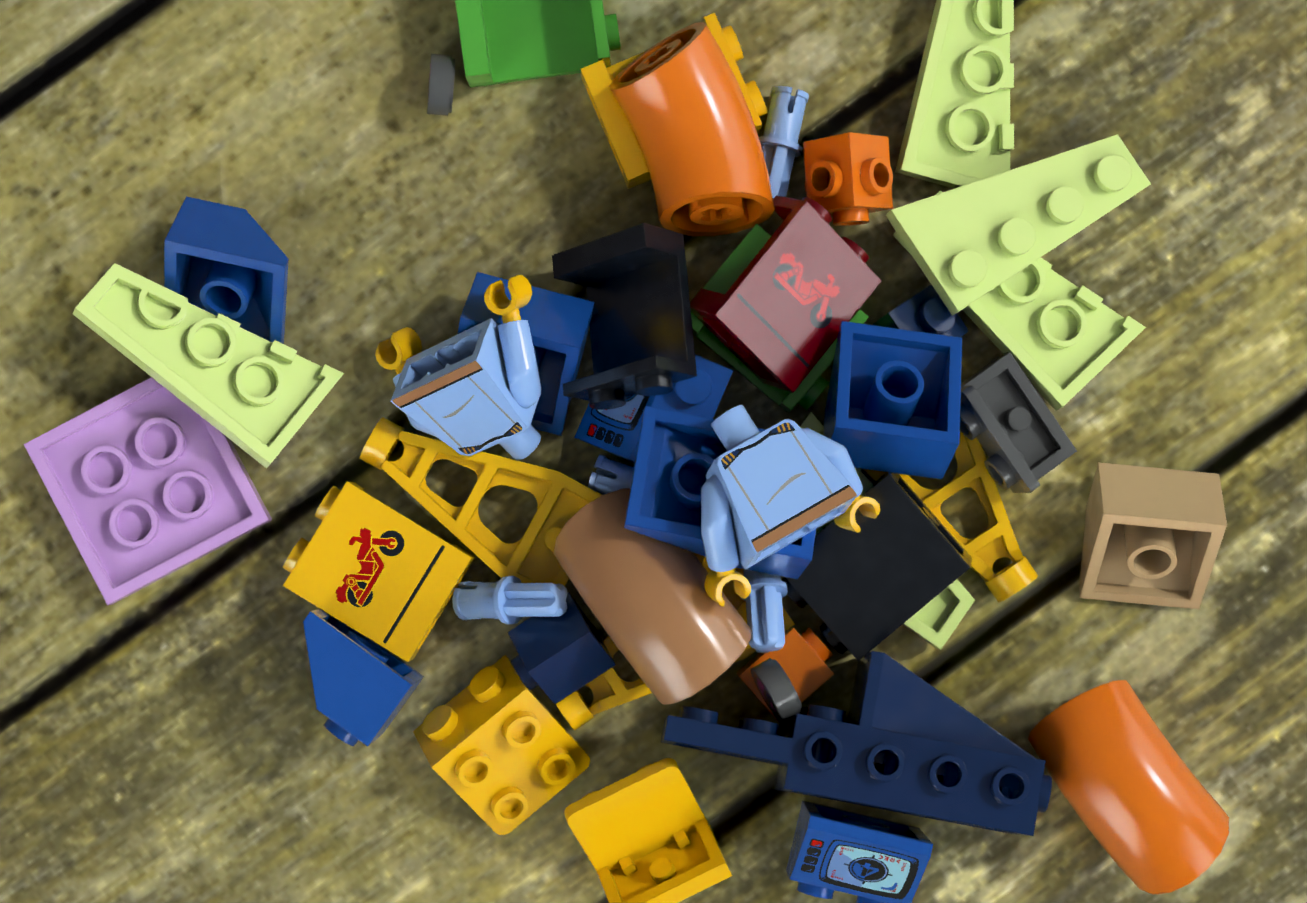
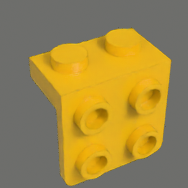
M506 655L492 666L480 670L466 688L445 705L433 709L425 717L423 723L413 731L431 768L498 835H506L512 832L583 773L590 764V758L584 748L537 699L533 691L526 687L514 669L511 660Z
M664 758L653 764H648L617 782L598 791L588 793L582 799L568 805L564 810V816L570 829L597 871L609 903H678L732 876L708 820L678 764L672 758Z

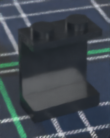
M642 223L552 255L554 279L586 286L587 300L594 302L590 321L594 374L564 383L563 396L588 400L589 407L592 409H614L624 406L628 396L635 394L642 396L667 394L673 391V383L697 376L684 234Z

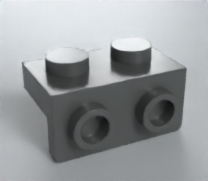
M1011 352L1002 353L961 383L960 431L970 440L978 439L989 457L984 461L987 471L1004 490L1010 488L1013 493H1031L1040 486L1038 480L1077 452Z

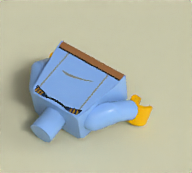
M523 275L509 278L508 289L511 294V300L507 298L505 287L501 280L490 284L485 291L484 302L487 308L494 314L501 315L503 324L498 325L490 318L422 351L419 335L412 328L405 327L393 332L391 338L380 342L376 348L375 356L377 362L385 369H395L397 374L393 378L395 390L391 402L407 415L413 428L439 438L460 455L472 456L500 444L515 460H521L529 456L541 441L540 433L531 425L541 395V383L528 320H521L519 311L520 308L529 303L532 296L531 285Z
M743 405L731 408L711 423V427L727 452L713 461L706 474L707 480L701 488V535L709 569H711L704 582L705 591L721 607L725 605L722 598V589L730 580H734L735 592L741 598L745 599L751 593V585L748 579L735 570L739 562L746 570L831 520H834L843 529L859 533L861 529L855 520L857 509H859L863 516L876 519L879 515V503L873 498L860 495L863 485L850 455L843 445L810 428H800L795 421L789 418L760 433Z

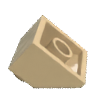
M1098 462L1086 505L1079 584L1080 598L1199 609L1227 527L1219 474Z

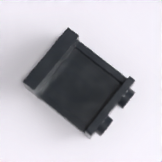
M886 472L863 494V496L873 498L879 503L880 513L876 519L863 516L859 509H857L855 520L861 529L859 533L843 529L832 520L816 534L812 561L798 579L788 577L781 579L787 585V595L799 607L804 608L809 604L824 621L819 628L827 641L841 654L849 650L857 661L862 659L865 654L874 649L971 567L972 557L898 473Z

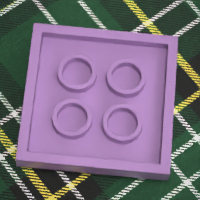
M152 377L24 444L107 605L114 604L272 521L231 440Z

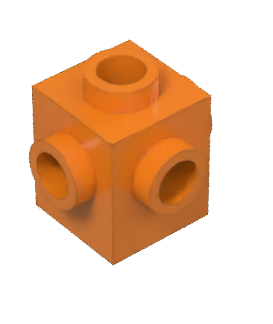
M848 132L803 142L806 195L823 206L833 216V225L853 226L869 223V213L893 209V173L890 166L888 136Z

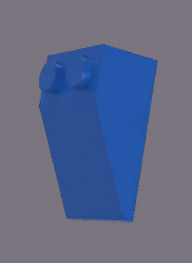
M645 406L624 523L625 529L706 557L701 535V488L707 480L706 474L713 461L727 452L711 427V423L715 419ZM758 428V430L760 431V433L766 430V429ZM816 529L746 570L798 579L812 561ZM739 562V565L736 568L744 569L742 564Z

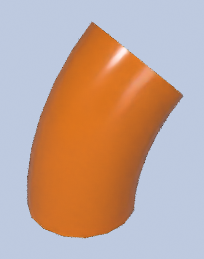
M705 22L694 23L663 39L636 58L614 78L609 85L610 90L623 109L643 152L656 197L659 221L663 228L688 236H718L752 228L756 224L759 225L770 218L775 208L762 145L738 81Z
M1127 680L1112 681L1074 697L1048 714L1031 730L1028 740L1040 760L1046 761L1045 768L1063 795L1101 846L1140 890L1150 894H1163L1182 888L1204 873L1222 852L1229 834L1228 815L1168 742Z

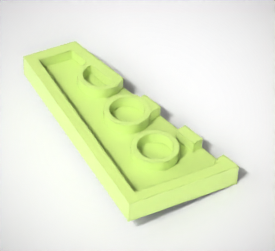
M936 0L895 173L955 189L1010 170V150L1014 149V124H1010V89L1014 88V63H1010V32L1014 30V0Z
M1117 134L892 209L885 216L953 316L1151 185V183Z
M895 232L893 236L909 252L897 232ZM1039 258L962 310L1002 353L1011 352L1034 388L1055 410H1058L1065 406L1146 327L1130 316L1122 317L1101 303L1103 298L1083 285L1077 287L1051 269L1052 264L1043 258Z
M116 263L111 266L81 300L73 312L74 316L266 469L344 374L326 364L322 367L297 355V350L276 340L270 342L241 328V323L220 313L217 316L189 303L188 298Z

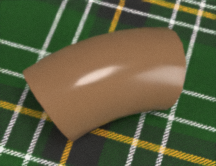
M630 488L619 489L602 495L585 505L566 522L556 538L554 555L593 615L657 700L663 705L674 704L693 696L728 670L744 652L751 640L752 630L723 592L724 607H721L707 595L704 582L708 572L693 552L624 528Z

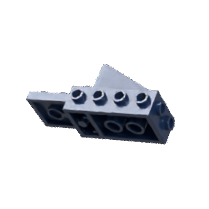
M877 651L865 654L858 661L847 723L844 722L846 711L810 704L809 707H803L802 714H795L786 721L784 737L778 736L780 724L743 718V720H739L738 728L717 724L718 712L688 706L680 708L678 717L668 715L664 721L660 743L779 765L774 789L1026 836H1034L1037 812H1046L1051 795L1052 778L1049 775H1043L1045 760L1036 759L893 658ZM874 763L881 764L879 772L875 769Z

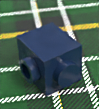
M569 592L566 598L567 610L562 616L530 617L508 632L519 654L511 659L517 674L529 690L540 686L554 704L560 702L616 665L595 625Z

